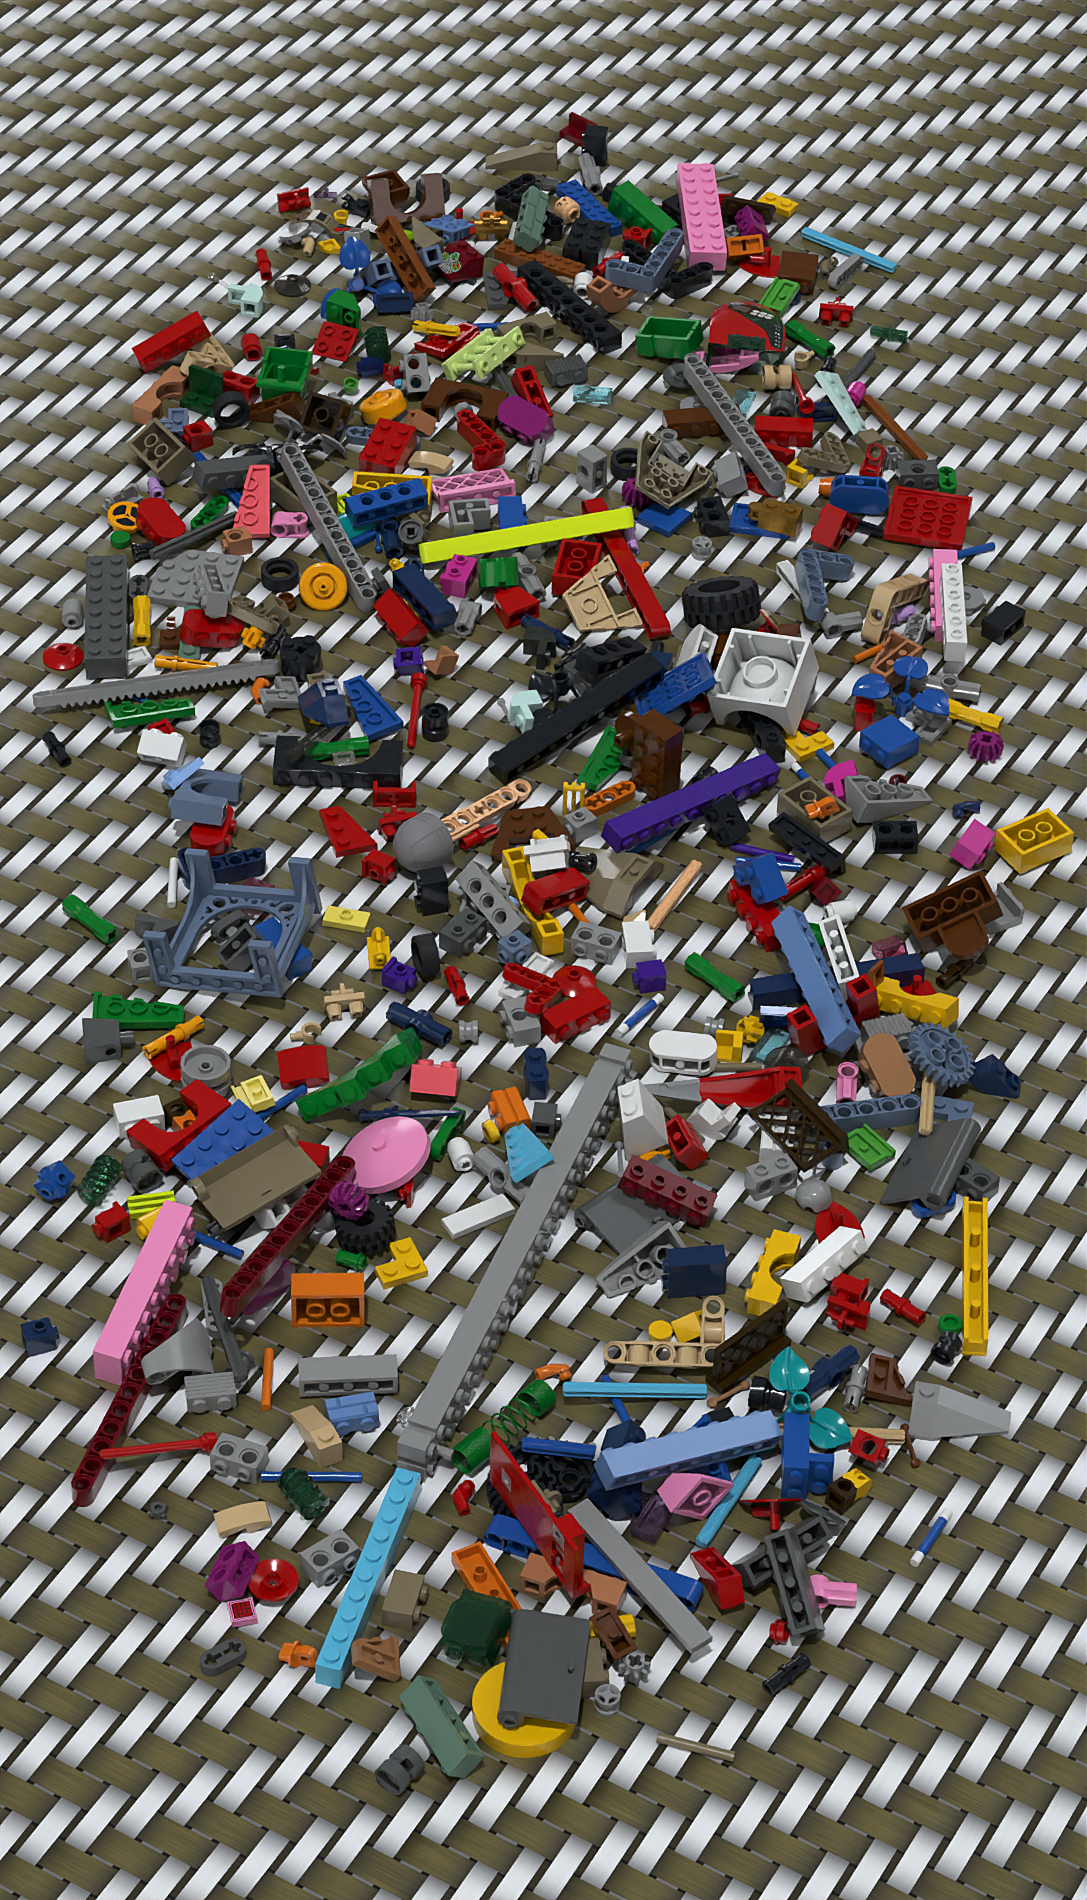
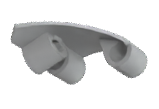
M198 1318L192 1320L144 1356L141 1360V1366L146 1383L150 1385L160 1384L178 1371H192L193 1375L215 1373L211 1360L212 1344L207 1329Z

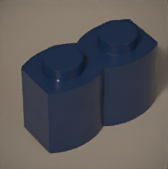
M526 1048L524 1052L523 1076L526 1081L525 1093L529 1100H546L548 1096L549 1071L546 1067L547 1056L543 1048Z

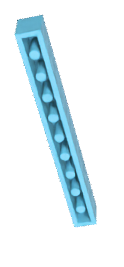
M398 1467L395 1470L315 1663V1678L318 1684L337 1689L342 1687L352 1662L351 1644L356 1639L362 1638L421 1493V1473Z

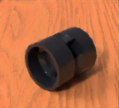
M429 703L422 708V737L429 742H441L448 737V708L444 704Z
M754 1375L749 1392L748 1407L762 1409L764 1406H767L768 1410L782 1413L787 1390L782 1392L776 1391L768 1381V1378Z

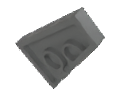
M492 271L483 272L488 310H507L511 297H507L504 294L503 285L494 277ZM512 271V273L515 276H517V271Z

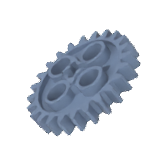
M924 1022L922 1025L919 1024L909 1035L907 1049L912 1051L909 1056L916 1058L913 1063L921 1066L920 1071L925 1070L927 1072V1078L933 1076L935 1083L940 1080L942 1086L948 1083L950 1087H953L954 1084L959 1087L961 1084L964 1085L974 1074L973 1071L976 1067L973 1066L975 1060L971 1058L973 1053L967 1051L968 1045L962 1044L963 1038H956V1032L949 1033L948 1027L944 1030L941 1024L935 1027L933 1022H930L929 1025Z

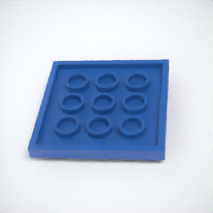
M705 652L699 653L666 672L663 681L634 699L639 716H642L651 709L656 710L661 715L672 713L682 703L693 701L696 695L701 692L706 693L712 690L717 682Z
M238 1099L180 1151L171 1162L183 1175L192 1180L274 1132V1130Z

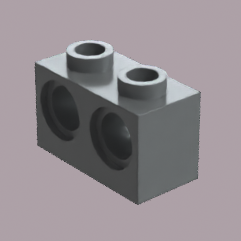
M968 1157L952 1190L963 1197H969V1201L982 1202L983 1198H988L989 1201L998 1193L1000 1176Z

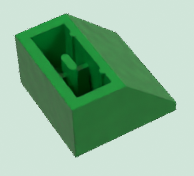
M337 289L326 300V321L359 329L356 338L360 342L361 309L353 294Z

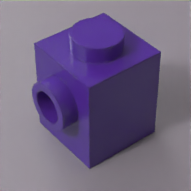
M662 959L635 963V972H632V982L634 986L637 985L640 994L666 990L667 974Z

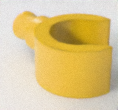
M337 210L334 212V218L338 223L347 225L348 211Z

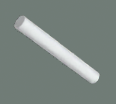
M175 857L170 859L167 899V906L169 908L176 907L178 859Z

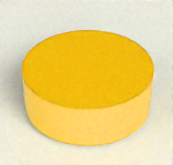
M491 1119L483 1122L481 1127L486 1139L490 1143L499 1141L500 1133L495 1123Z
M658 1320L650 1324L648 1337L651 1341L669 1342L672 1339L673 1328L668 1322Z

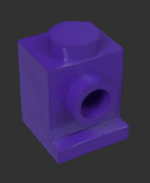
M421 646L396 649L393 665L394 670L398 669L399 675L424 674V657Z
M394 956L382 969V986L405 995L417 983L416 969L398 962Z

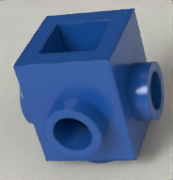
M59 1160L43 1167L37 1173L38 1178L33 1186L49 1202L56 1198H63L69 1192L68 1187L76 1176Z

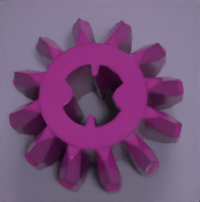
M635 476L634 479L627 478V482H624L622 486V500L626 501V505L632 504L633 507L639 506L641 508L642 505L648 506L649 502H652L653 499L635 489Z
M986 729L984 732L977 730L976 734H971L968 742V752L971 758H976L977 762L984 761L985 764L987 761L994 763L995 759H1000L1004 748L1001 735H995L994 731L987 732Z
M350 1180L347 1182L340 1181L331 1190L328 1205L333 1207L332 1212L339 1213L340 1217L344 1216L347 1220L352 1218L358 1220L367 1211L370 1196L365 1193V1188L358 1186V1183L355 1185Z

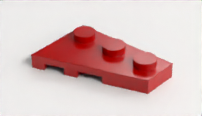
M462 322L455 325L460 327L461 334L458 337L432 335L424 343L421 341L414 343L415 350L444 359L458 349L464 340L469 339L475 332H479L478 326Z
M341 806L319 809V816L336 858L370 852L373 849L378 850L377 842Z

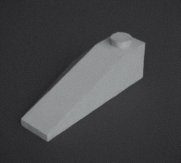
M863 775L846 776L844 779L846 805L853 810L852 817L857 823L879 821L931 804L933 801L920 786L900 782L898 785H892L884 779L876 782L871 781L869 776Z
M658 1221L629 1245L595 1279L607 1297L656 1282L661 1279V1275H665L662 1270V1259H666V1249L685 1248L686 1246L669 1221Z
M916 1381L908 1432L910 1438L927 1441H940L941 1437L954 1436L955 1439H962L963 1435L976 1434L979 1437L1004 1435L1009 1433L1011 1412L942 1385Z

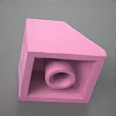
M672 1473L665 1479L657 1492L671 1513L704 1520L732 1489L734 1484L731 1481L703 1474Z

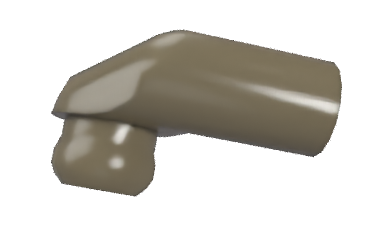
M555 276L573 290V279L565 276Z

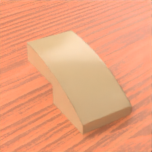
M416 451L408 461L410 469L427 468L429 474L446 473L454 463L450 457L426 451Z
M265 1501L241 1504L214 1514L218 1533L222 1539L245 1528L250 1534L272 1524Z

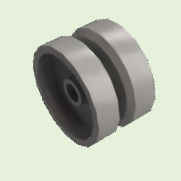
M200 1045L189 1049L181 1057L182 1089L198 1079L223 1098L229 1093L232 1084L231 1059L226 1051L214 1045Z

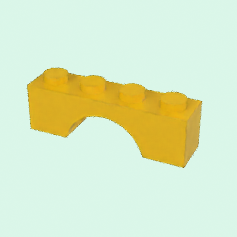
M884 977V981L876 987L879 1010L895 1015L897 1013H904L906 1018L927 1024L933 1022L935 1026L941 1024L943 1029L949 1027L959 1018V998L943 993L928 996L911 995L900 988V981Z
M774 1229L771 1238H766L763 1249L765 1254H760L757 1263L759 1270L758 1272H753L751 1278L752 1288H748L745 1294L744 1302L748 1303L747 1313L760 1316L781 1301L782 1286L777 1284L772 1279V1276L778 1271L791 1269L795 1265L800 1252L801 1236Z

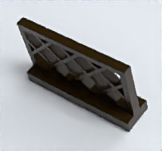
M793 1079L785 1083V1089L748 1111L751 1119L784 1153L789 1155L792 1161L804 1173L839 1151L843 1154L849 1150L848 1135ZM784 1098L790 1102L789 1107L777 1106V1102ZM767 1111L771 1112L770 1119L760 1118L758 1114ZM775 1112L788 1113L787 1119H774ZM791 1113L801 1114L803 1121L790 1120ZM773 1125L785 1126L784 1133L774 1132L772 1130ZM789 1126L801 1127V1133H788ZM805 1128H815L817 1135H805ZM786 1140H799L798 1147L787 1146ZM815 1141V1147L802 1148V1142ZM819 1142H827L832 1145L828 1149H818ZM800 1154H811L813 1158L804 1163L800 1159Z
M782 1299L714 1349L713 1371L706 1375L705 1382L722 1395L763 1367L785 1348L790 1347L792 1339L785 1335L789 1303Z

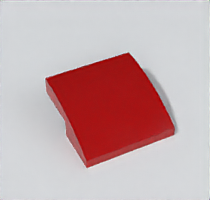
M307 1045L277 1052L280 1084L284 1090L306 1083L308 1088L330 1081L325 1046Z

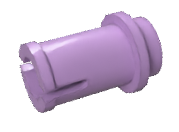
M150 477L148 479L149 482H147L150 489V497L162 499L165 494L164 488L160 485L157 477Z

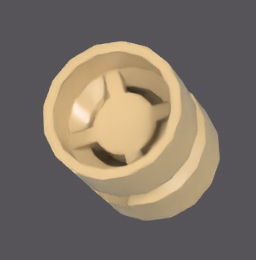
M781 364L778 367L763 365V389L774 390L776 387H779V389H791V365Z

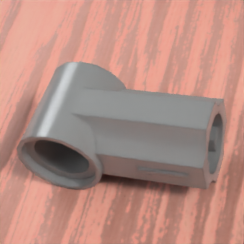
M672 429L662 430L660 432V439L663 442L658 449L659 452L668 455L676 464L680 466L685 465L690 459V454L677 440V432Z
M466 600L460 601L458 617L454 624V631L459 636L466 637L468 634H471L475 622L480 620L482 603Z
M859 611L841 615L826 612L822 620L819 621L826 636L831 639L839 637L842 632L863 627L862 615Z

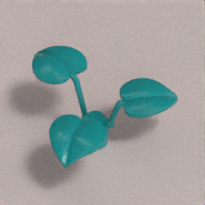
M791 1347L785 1348L774 1359L769 1370V1381L772 1387L780 1392L788 1390V1393L792 1395L787 1404L788 1409L785 1412L810 1414L809 1421L812 1423L809 1425V1439L815 1446L821 1449H832L849 1443L852 1440L850 1429L836 1411L830 1408H819L815 1412L814 1418L812 1417V1409L809 1408L811 1404L810 1396L806 1392L800 1391L807 1386L810 1380L809 1369ZM784 1413L776 1420L778 1424L784 1419ZM774 1448L752 1453L749 1455H764L771 1452Z

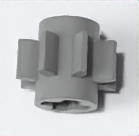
M417 303L413 310H411V319L427 322L428 320L432 321V318H434V309H430L428 303Z
M890 445L886 447L887 457L884 467L894 470L896 469L897 461L903 460L904 453L899 452L897 446Z
M632 1652L621 1659L618 1673H624V1682L628 1681L637 1685L641 1679L647 1680V1671H650L651 1662H645V1653Z

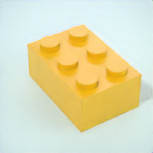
M1046 808L997 829L994 849L1021 874L1071 852L1074 832L1049 808Z

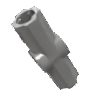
M583 153L578 157L581 183H584L586 190L595 197L603 191L600 180V168L596 166L593 156L589 155V153Z
M521 552L514 553L512 557H517L518 586L541 601L546 596V590L536 575V567L530 564L526 556L521 554Z
M945 674L942 677L926 675L923 679L918 680L917 691L923 692L926 689H938L943 691L952 700L958 698L978 702L981 684L960 681L953 674Z
M486 1146L482 1147L472 1158L473 1164L489 1177L490 1184L493 1187L502 1188L521 1205L531 1185L524 1179L516 1183L511 1177L509 1164L504 1163Z

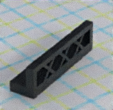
M782 812L768 824L770 831L828 873L835 871L841 876L846 873L845 855L785 812Z

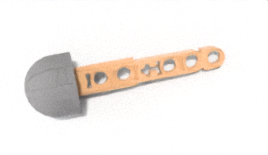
M522 779L515 780L508 784L507 787H502L443 819H439L434 814L422 812L410 818L398 828L393 840V851L398 862L404 868L413 872L446 864L453 855V841L512 808L515 802L519 804L526 800L531 792V785ZM520 787L524 789L525 792H519L516 788ZM502 795L510 797L511 800H505ZM487 803H492L496 805L497 808H491L488 806ZM458 819H463L467 821L468 824H462L459 822ZM448 828H451L453 832L450 833Z

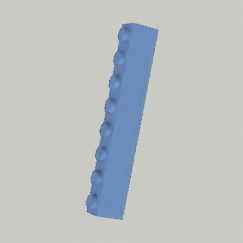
M788 906L771 922L775 930L774 935L781 943V950L788 958L789 967L794 971L795 980L803 991L802 996L807 1000L810 1006L809 1009L817 1019L818 1029L824 1036L823 1041L825 1045L832 1050L836 1049L843 1053L861 1036V1033L804 913Z
M771 1410L764 1412L754 1411L748 1416H734L724 1422L714 1421L704 1427L698 1428V1426H694L684 1432L677 1433L674 1431L664 1437H650L643 1442L636 1444L630 1442L616 1449L612 1447L606 1448L600 1452L594 1467L606 1491L775 1448L783 1433Z

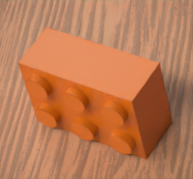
M291 1273L292 1327H364V1273Z

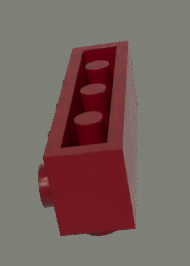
M632 1155L617 1188L625 1193L634 1195L650 1205H655L667 1213L676 1215L691 1225H697L701 1228L706 1222L718 1196L635 1155Z

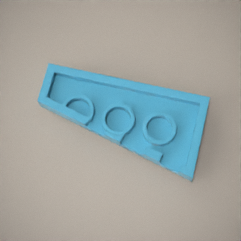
M524 1123L511 1127L504 1135L510 1174L516 1183L555 1159L552 1153Z

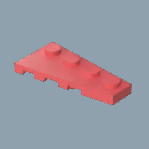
M270 464L249 466L244 491L234 519L233 528L246 526L252 538H270Z

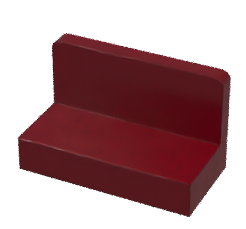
M571 112L569 113V125L559 131V137L579 147H585V143L582 142V132H586L587 125L598 126V124Z

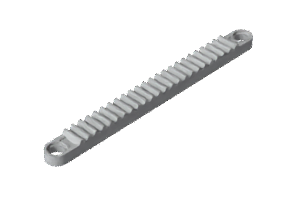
M265 659L40 691L34 693L32 697L35 707L62 705L63 708H66L68 703L71 707H74L75 702L82 706L84 701L89 705L92 700H95L96 703H99L100 699L107 702L110 697L115 701L117 696L123 700L125 695L131 699L133 694H136L137 697H140L141 693L148 696L149 692L156 695L159 690L162 694H165L166 689L173 693L174 688H177L180 692L182 687H185L186 690H189L191 686L198 689L199 685L206 688L208 683L211 687H214L215 682L222 686L223 681H226L228 685L232 680L236 683H239L240 679L247 682L248 678L255 681L257 676L280 672L279 660Z

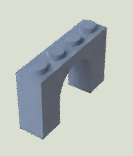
M439 244L422 248L416 252L427 272H430L444 262ZM388 258L371 262L367 267L358 272L359 277L364 281V285L371 288L376 287L380 281L385 279L401 280L392 262H389Z
M199 768L182 782L180 788L175 790L174 796L170 797L168 810H171V818L222 826L227 818V802H238L242 796L243 775Z

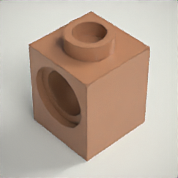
M246 526L223 531V539L220 541L221 547L228 555L242 556L253 553L252 536Z

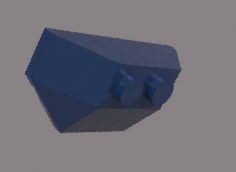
M325 678L320 682H316L297 697L304 716L323 723L328 728L349 725L344 694L337 679Z

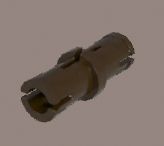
M959 959L956 963L947 966V970L935 979L937 986L941 989H946L955 980H960L963 977V973L974 966L973 959Z

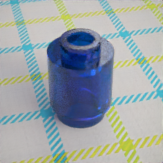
M378 356L360 357V361H356L357 373H360L361 376H378L380 373H383V358Z

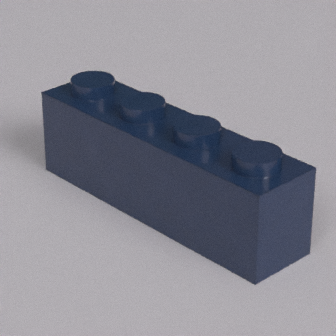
M414 563L393 571V588L433 632L455 624V606L445 598L444 594L435 587L432 581H429L423 571L419 570Z

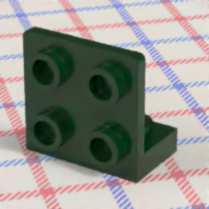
M191 364L189 366L190 391L180 400V407L188 408L190 411L214 418L211 407L216 397L224 393V376Z

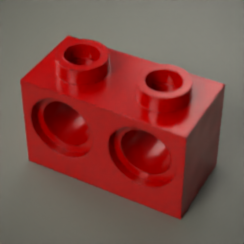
M229 370L222 373L224 376V393L228 391L239 392L245 397L248 405L259 398L260 387H256L257 379Z

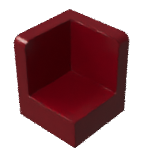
M822 875L808 890L825 906L834 902L843 892L825 875Z

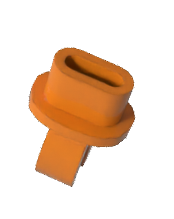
M831 796L824 797L818 802L814 799L812 804L804 806L810 820L816 817L824 819V816L840 811L834 797Z
M297 1640L294 1643L285 1642L279 1652V1660L288 1662L289 1666L295 1668L299 1665L315 1668V1663L319 1656L315 1648L302 1645Z

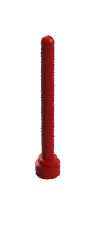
M792 373V384L799 397V409L802 413L809 414L815 408L814 402L810 397L806 396L796 373Z
M423 673L412 674L410 680L413 697L407 738L408 748L415 747L421 692L427 685V677Z
M215 1432L203 1433V1436H199L198 1439L102 1449L99 1452V1457L101 1459H111L190 1449H200L208 1453L215 1446L217 1436Z

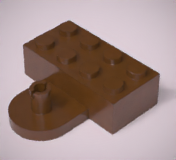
M651 709L642 716H638L630 711L618 716L615 721L617 735L613 737V741L617 747L622 748L625 746L633 752L631 782L635 784L637 789L654 800L679 790L683 729L654 709Z
M982 870L902 907L923 953L944 944L948 953L960 960H968L979 956L989 943V934L985 924L1004 916Z

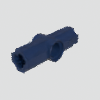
M396 517L378 521L381 531V542L384 545L386 556L391 559H398L403 554V548L398 534L399 524L396 521Z
M393 1001L386 1012V1019L404 1027L405 1030L413 1027L418 1038L422 1036L445 1047L452 1036V1029L434 1021L432 1015L426 1010L420 1009L416 1012Z
M845 1345L828 1359L826 1357L820 1358L810 1372V1380L807 1386L800 1391L806 1392L810 1399H813L827 1387L835 1388L842 1381L844 1374L852 1369L854 1365L860 1363L861 1357L857 1349L852 1345Z

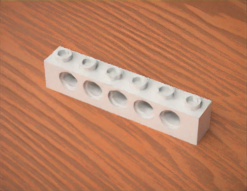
M942 563L939 590L944 661L965 662L967 631L962 564Z

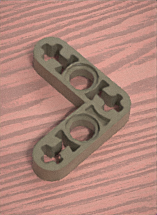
M825 432L820 440L824 451L803 447L797 456L798 460L805 465L838 473H846L851 464L839 437L831 432Z
M241 595L228 600V614L267 633L276 634L280 624L254 611L255 601Z

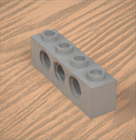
M472 861L455 878L460 885L458 889L465 896L471 898V905L477 911H481L484 914V917L487 918V924L497 930L495 934L499 939L517 929L525 934L532 927V924L482 864ZM494 900V904H493V906L490 908V904H491V902ZM506 915V920H505V922L503 923V922H502V921H503V918H504V916Z

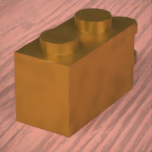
M765 498L763 504L759 502L749 503L748 518L758 521V528L796 537L802 526L803 507Z

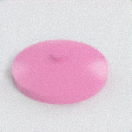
M389 1117L374 1122L361 1130L349 1142L342 1156H349L355 1161L352 1183L355 1185L358 1183L360 1188H365L366 1194H378L396 1189L411 1180L426 1163L431 1143L426 1130L418 1121L409 1117Z

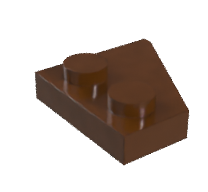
M871 1353L868 1361L864 1396L910 1407L913 1399L904 1388L905 1380L899 1373V1367L895 1358Z

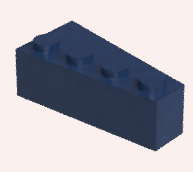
M630 1419L606 1430L600 1450L603 1451L610 1447L613 1449L620 1448L630 1442L635 1444L646 1440V1433L643 1428ZM598 1473L592 1474L590 1481L593 1484L592 1487L587 1489L586 1495L615 1521L640 1512L642 1482L606 1491Z

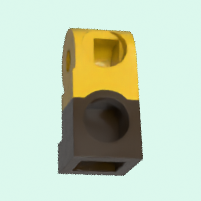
M855 1468L828 1485L825 1503L837 1513L843 1515L848 1511L849 1505L869 1492L873 1481Z

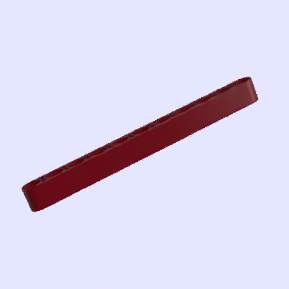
M338 1156L227 1282L222 1289L219 1306L222 1315L226 1317L240 1315L330 1210L331 1206L328 1203L333 1187L340 1181H353L355 1169L353 1158L349 1156Z
M174 1293L165 1298L71 1481L72 1500L76 1506L88 1507L95 1501L116 1459H101L99 1452L102 1449L122 1447L153 1385L146 1383L141 1360L145 1355L183 1328L187 1319L186 1298L183 1295Z

